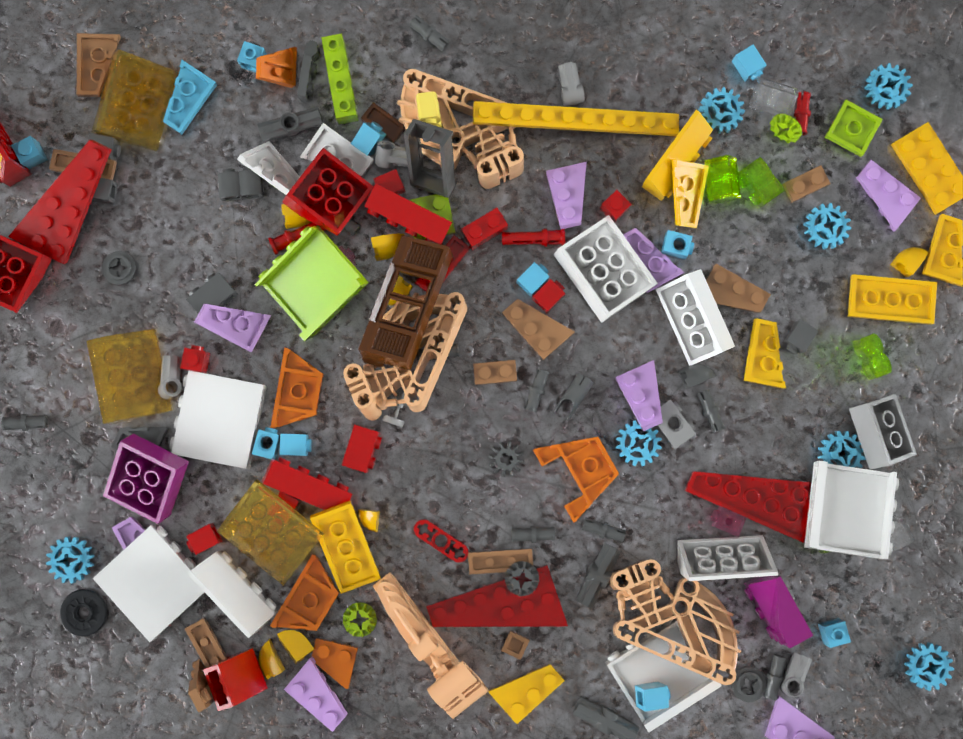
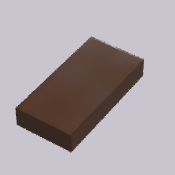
M374 102L361 117V120L365 123H372L373 121L383 128L382 131L387 134L385 138L394 144L406 130L404 124L400 123Z

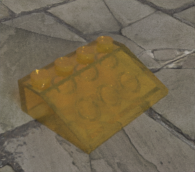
M120 49L117 50L111 61L91 133L114 137L119 142L157 151L165 125L163 122L179 72Z
M155 329L86 340L103 424L111 425L172 411L170 399H163L158 394L162 359Z
M258 479L254 481L217 531L283 586L297 572L324 535L322 531Z

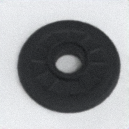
M76 590L69 594L61 605V622L66 630L76 636L93 635L102 628L106 621V603L98 593L92 590ZM81 607H86L89 610V616L86 619L81 618L78 614Z

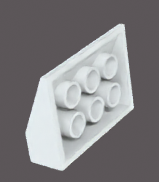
M609 215L558 248L554 253V257L601 323L658 284Z
M763 535L678 540L677 563L681 575L688 581L778 576L777 568Z
M217 551L187 574L231 621L250 638L278 613L275 609L277 605L270 598L266 599L261 594L262 589L255 582L251 583L246 578L248 575L241 567L236 568L233 565V559L228 553Z

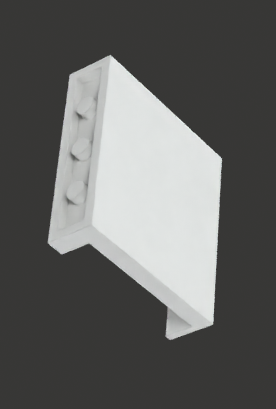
M189 370L188 375L186 374L183 379L185 390L184 394L179 398L178 407L180 408V413L174 421L176 432L175 437H172L170 440L169 448L172 449L171 453L178 456L250 469L253 457L252 451L258 433L267 386Z
M826 461L814 462L804 548L876 559H888L893 547L890 537L895 528L892 518L893 512L897 508V500L894 499L895 491L899 487L897 472L887 473L828 464Z
M150 525L93 578L149 642L156 640L170 624L205 593L187 574L196 567L195 562L190 557L186 558L181 553L182 548L175 541H170L167 537V531L160 525Z
M676 619L663 623V626L656 630L655 628L650 629L654 633L686 646ZM645 632L643 634L645 637L639 640L642 646L660 654H665L669 650V644L665 640ZM630 643L625 645L626 649L622 652L615 651L610 654L605 662L648 732H651L722 686L714 680ZM674 652V655L681 657L682 661L689 658L686 652ZM660 682L667 685L671 696L669 708L645 712L636 707L635 685Z

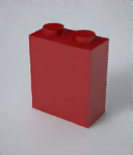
M253 648L234 654L203 669L218 711L234 707L268 689Z

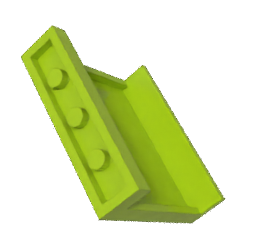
M320 226L306 227L300 233L301 237L297 241L291 242L286 247L287 252L283 256L279 255L272 262L273 266L270 269L264 270L258 276L260 279L255 283L256 286L263 285L302 330L299 336L304 341L316 336L369 283Z

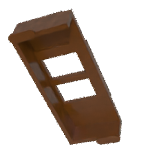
M401 236L358 349L364 363L378 367L388 364L411 371L451 259L453 258V254L448 246L413 237ZM400 273L431 280L424 300L393 292ZM390 299L421 307L414 327L383 319Z

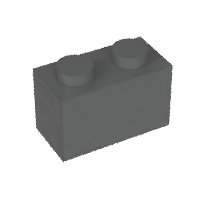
M218 272L208 276L203 286L194 288L186 300L199 314L203 304L224 307L238 293L225 277Z

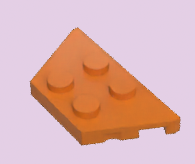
M285 347L270 427L274 429L317 416L324 376L322 372Z
M312 554L270 624L272 628L282 627L317 631L340 592L315 554Z

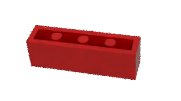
M376 183L364 206L368 208L367 213L377 218L379 215L386 217L388 224L396 228L400 224L406 227V233L414 237L420 234L426 237L425 241L440 245L452 224L451 221Z
M279 457L278 460L272 458L262 479L263 484L323 510L348 502L353 495L348 491V486L337 482V485L329 483L330 478L318 474L317 477L309 474L310 470L298 465V468L290 466L291 461Z

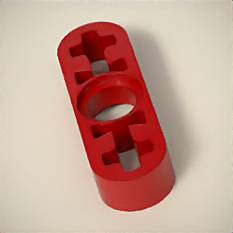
M421 519L416 522L414 533L418 538L455 562L460 563L467 559L469 551L465 544L427 519ZM419 524H428L427 529L433 532L434 528L438 530L433 535L431 541L427 539L430 536L425 532L423 534L419 533ZM440 534L445 535L448 540L444 547H439L435 543V538ZM451 540L455 542L453 547L456 549L463 548L464 557L459 556L456 558L455 552L451 549L449 553L445 551L450 546Z

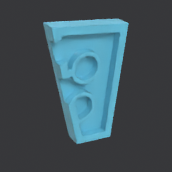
M181 60L180 71L174 83L175 88L163 120L166 125L181 135L217 86L215 81L184 60Z

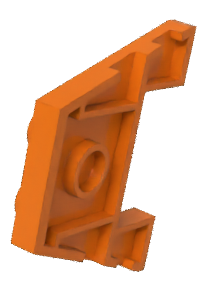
M599 437L533 449L541 466L561 456L581 490L582 496L564 505L573 523L580 518L619 474Z

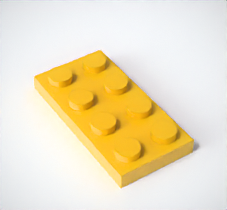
M929 122L891 144L935 215L963 199V175Z
M853 274L850 279L848 317L932 325L935 322L937 282Z
M351 501L310 515V520L340 594L381 579Z

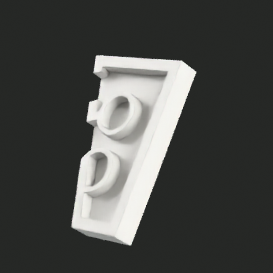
M324 123L300 156V158L313 161L321 149L325 148L362 177H364L375 159L365 155L354 147L350 141Z
M270 141L240 154L237 158L238 161L285 195L300 178Z

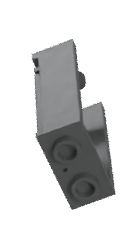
M416 119L412 120L404 133L411 186L447 198L450 196L457 184V181H455L452 146L453 131ZM421 139L425 142L431 141L440 144V149L421 144ZM422 148L440 153L442 173L423 167Z

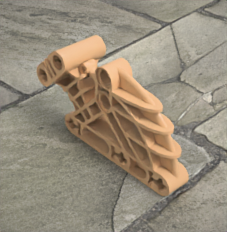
M409 69L404 73L401 100H398L397 104L401 107L402 115L398 121L404 124L406 130L413 119L419 120L416 95L418 93L434 91L438 97L442 128L453 131L452 139L454 137L461 139L459 143H452L454 169L457 167L464 152L477 170L480 186L485 189L500 185L501 178L503 183H505L506 176H508L509 180H512L523 173L524 154L522 149L516 144V135L513 130L516 127L474 125L473 122L459 127L451 111L453 109L473 117V107L466 104L468 101L507 102L416 69ZM509 129V141L504 142L505 136L503 133L496 135L501 131ZM421 139V144L440 149V144L431 141L425 142ZM480 141L475 145V151L479 153L476 156L465 148ZM422 148V153L432 161L440 164L441 167L440 153Z
M415 292L412 297L424 300L425 295L419 296V293ZM453 292L449 295H438L432 314H439V316L428 322L419 348L424 346L425 348L414 373L412 370L409 371L395 366L387 369L383 366L381 367L382 370L377 371L375 369L378 366L365 364L363 370L358 364L354 363L345 367L343 375L349 391L352 393L353 401L366 419L371 421L377 420L382 415V410L387 409V407L397 406V404L406 403L413 412H421L425 409L467 312V304L462 294ZM397 301L395 306L384 314L383 319L408 326L410 321L417 318L421 307ZM437 359L428 381L420 384L419 382L429 360ZM400 387L403 388V391L405 393L404 399L397 400L396 398H387L391 394H393L395 397L398 396L396 390H398Z
M652 559L637 562L612 573L609 585L612 589L618 590L616 598L618 599V610H620L621 620H618L613 625V633L618 639L723 685L734 683L736 680L735 669L738 653L741 654L742 652L738 649L736 633L739 634L740 631L734 628L731 619L734 614L726 610L715 594L698 581H690L693 584V590L690 593L685 592L683 585L688 580L684 577L679 580L672 595L669 587L663 582V578L659 576L661 572L660 564ZM645 566H649L652 572L647 573ZM622 576L624 584H619L616 578ZM660 588L664 594L668 595L671 601L657 608L656 600L661 599V595L655 596L654 590ZM631 599L634 605L629 608L631 610L637 608L641 615L625 620V601ZM678 601H682L685 604V610L682 613H678L675 610V604ZM694 603H696L705 612L707 616H704L698 612L693 611L692 607ZM693 615L711 622L716 639L699 632ZM676 619L686 646L648 629ZM626 624V629L632 632L635 631L633 641L630 640L632 636L624 633L621 636V631L618 630L619 626L623 627ZM646 632L665 640L669 644L668 652L660 654L642 646L638 641L639 635ZM702 637L717 643L716 659L709 656ZM674 652H686L689 658L682 661V658L674 655ZM715 669L726 671L729 674L728 678H723L722 675L715 673Z
M391 572L373 585L387 614L408 643V647L418 661L424 660L430 666L436 682L429 686L427 691L432 699L452 719L488 692L486 685L464 661L459 662Z

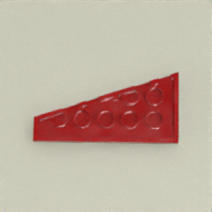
M89 140L8 237L62 264H67L112 149L94 140Z
M692 472L684 491L804 543L811 482Z
M548 565L536 568L539 574V583L536 590L529 595L518 596L511 593L506 586L505 579L426 606L433 627L568 626ZM524 572L520 576L513 577L519 581L520 588H522L525 581H531V579L525 577Z

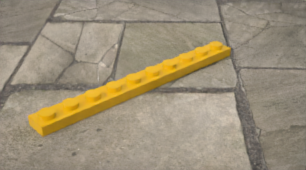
M473 102L474 125L677 136L679 134V114Z

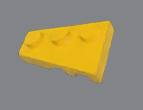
M671 159L675 225L697 228L709 166Z
M945 214L939 215L923 267V275L963 287V220Z
M758 318L754 319L743 381L786 389L782 375L783 363L780 361L779 354L780 342L777 322Z
M549 663L515 680L508 681L497 688L490 689L488 692L511 719L518 724L565 680Z

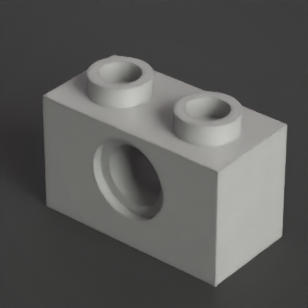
M668 400L661 405L663 423L657 425L656 428L672 449H676L696 435L693 431L695 426L690 419L687 418L685 420L681 414L683 410L676 401ZM671 417L676 418L678 421L676 429H671L668 425Z

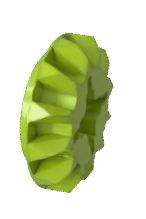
M777 114L770 121V130L775 132L774 136H778L780 142L785 140L788 144L790 142L795 143L802 135L800 124L790 115Z
M354 603L343 614V625L346 631L353 636L364 637L370 634L376 627V612L366 603ZM358 611L361 617L369 618L362 622V629H360L357 622H351L357 618Z

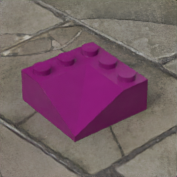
M132 434L119 443L103 496L159 524L172 513L189 461Z
M781 576L753 577L744 582L746 586L744 592L750 601L753 600L757 606L755 612L760 620L764 619L767 627L765 630L771 639H774L781 645L792 648L813 636Z

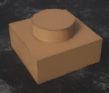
M510 630L501 651L521 660L530 640Z

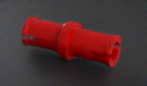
M806 91L803 92V95L802 92L797 93V108L794 111V117H796L795 119L802 128L803 136L807 135L808 118L811 116V111L809 110L811 93Z

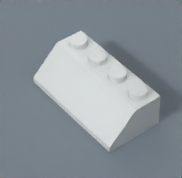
M701 269L688 273L656 289L689 366L735 347Z

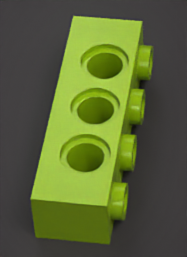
M342 33L321 37L338 125L359 121Z

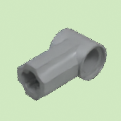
M568 62L558 66L563 106L585 103L583 86L579 82L576 63Z
M379 141L374 162L382 168H390L393 165L408 167L406 148L396 146L391 141Z
M178 356L162 357L158 394L163 399H171L181 392L180 367L182 358ZM166 384L173 386V393H169L166 390Z
M793 652L784 680L780 683V689L783 693L791 697L802 695L804 692V681L812 659ZM794 681L796 683V688L792 692H789L788 684L789 682Z

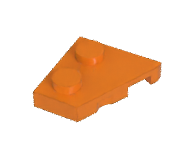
M291 47L256 58V79L290 88L295 87L297 47Z
M316 638L312 653L316 661L315 664L345 689L349 688L358 647Z

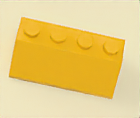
M695 110L642 185V188L661 201L665 196L669 198L673 193L671 159L695 163L700 156L697 152L701 146L706 148L712 140V137L709 135L713 129L698 110Z

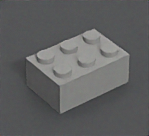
M896 394L849 408L870 470L890 466L917 455Z

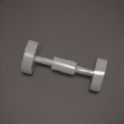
M403 389L402 392H399L397 400L404 399L405 393ZM397 404L393 417L384 415L382 421L403 427L404 421L397 419V416L404 404Z

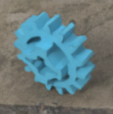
M888 63L885 68L883 65H880L866 79V82L870 83L864 87L865 90L870 91L866 97L873 98L871 104L879 103V109L883 105H885L886 110L892 108V105L896 109L900 106V103L903 104L907 101L906 97L911 95L908 89L913 84L907 83L911 76L905 77L904 73L906 70L899 71V65H896L894 68L891 67V63Z
M725 87L721 89V92L714 88L713 95L707 92L706 98H703L700 102L704 106H700L698 109L699 112H703L702 116L712 129H717L718 134H721L723 129H725L726 133L730 132L731 127L736 129L738 126L737 122L741 123L743 120L740 115L745 113L744 109H740L744 105V101L738 102L740 95L733 96V89L728 93ZM720 108L724 109L723 114L719 112Z
M829 203L826 208L824 204L819 205V210L815 207L811 210L812 214L806 216L810 221L805 222L803 225L808 227L804 234L811 235L808 241L815 240V247L822 244L824 250L828 246L834 249L836 243L840 246L844 243L843 239L849 237L846 231L851 230V227L847 226L846 223L851 221V219H845L844 216L847 212H839V205L833 209L832 203ZM819 215V222L817 225L814 226L815 220ZM824 224L830 225L831 228H825ZM840 227V232H839L838 236L836 237V235H837L836 231H837V229Z
M636 420L632 421V426L625 424L626 430L620 429L618 432L622 436L615 439L620 442V445L615 446L616 449H621L622 451L619 453V457L625 455L624 462L628 463L632 460V466H636L638 461L641 466H645V460L652 463L651 457L659 456L655 452L656 449H662L660 445H657V442L661 441L662 438H656L655 436L659 431H652L650 428L645 430L646 434L640 435L634 430L642 429ZM628 434L630 438L629 444L625 447V438ZM635 438L638 440L645 439L643 443H641L642 448L634 447L631 449V447H633L636 443ZM652 440V448L649 452L648 443ZM634 451L639 452L642 457H633L630 453Z
M835 431V437L833 434H827L829 440H821L824 447L818 448L822 452L818 459H823L828 464H833L830 461L832 459L837 462V465L854 468L863 467L859 462L860 460H866V458L861 456L863 449L860 448V441H855L856 434H852L849 437V431H844L843 434L840 431ZM846 441H848L853 446V448L849 447ZM833 444V448L829 452V448ZM844 451L845 455L841 457L838 455V452ZM853 456H855L853 462L850 464V460L853 458Z
M69 536L65 537L64 541L62 539L57 540L58 546H50L53 552L46 554L47 557L51 558V561L46 562V565L52 566L48 572L56 573L54 576L55 580L62 577V583H66L68 580L70 583H75L77 579L79 581L84 579L83 574L88 575L91 573L88 567L94 566L90 559L94 558L95 555L89 554L92 547H85L86 540L79 543V537H74L71 540ZM68 558H73V559H74V558H77V559H78V560H74L73 562H68V561H65V562H64V561H63V560L68 559ZM83 562V565L79 570V565Z
M927 642L926 646L919 643V649L912 647L913 654L906 655L910 661L904 663L905 666L909 667V670L905 671V673L912 676L910 681L912 683L917 682V687L921 689L925 687L926 690L931 691L933 686L934 689L939 690L940 683L946 686L945 679H952V676L948 673L954 670L953 667L949 666L953 659L946 657L949 652L946 650L941 651L942 646L937 644L934 646L930 642ZM930 652L937 654L939 658H933ZM919 675H925L928 680L921 679Z

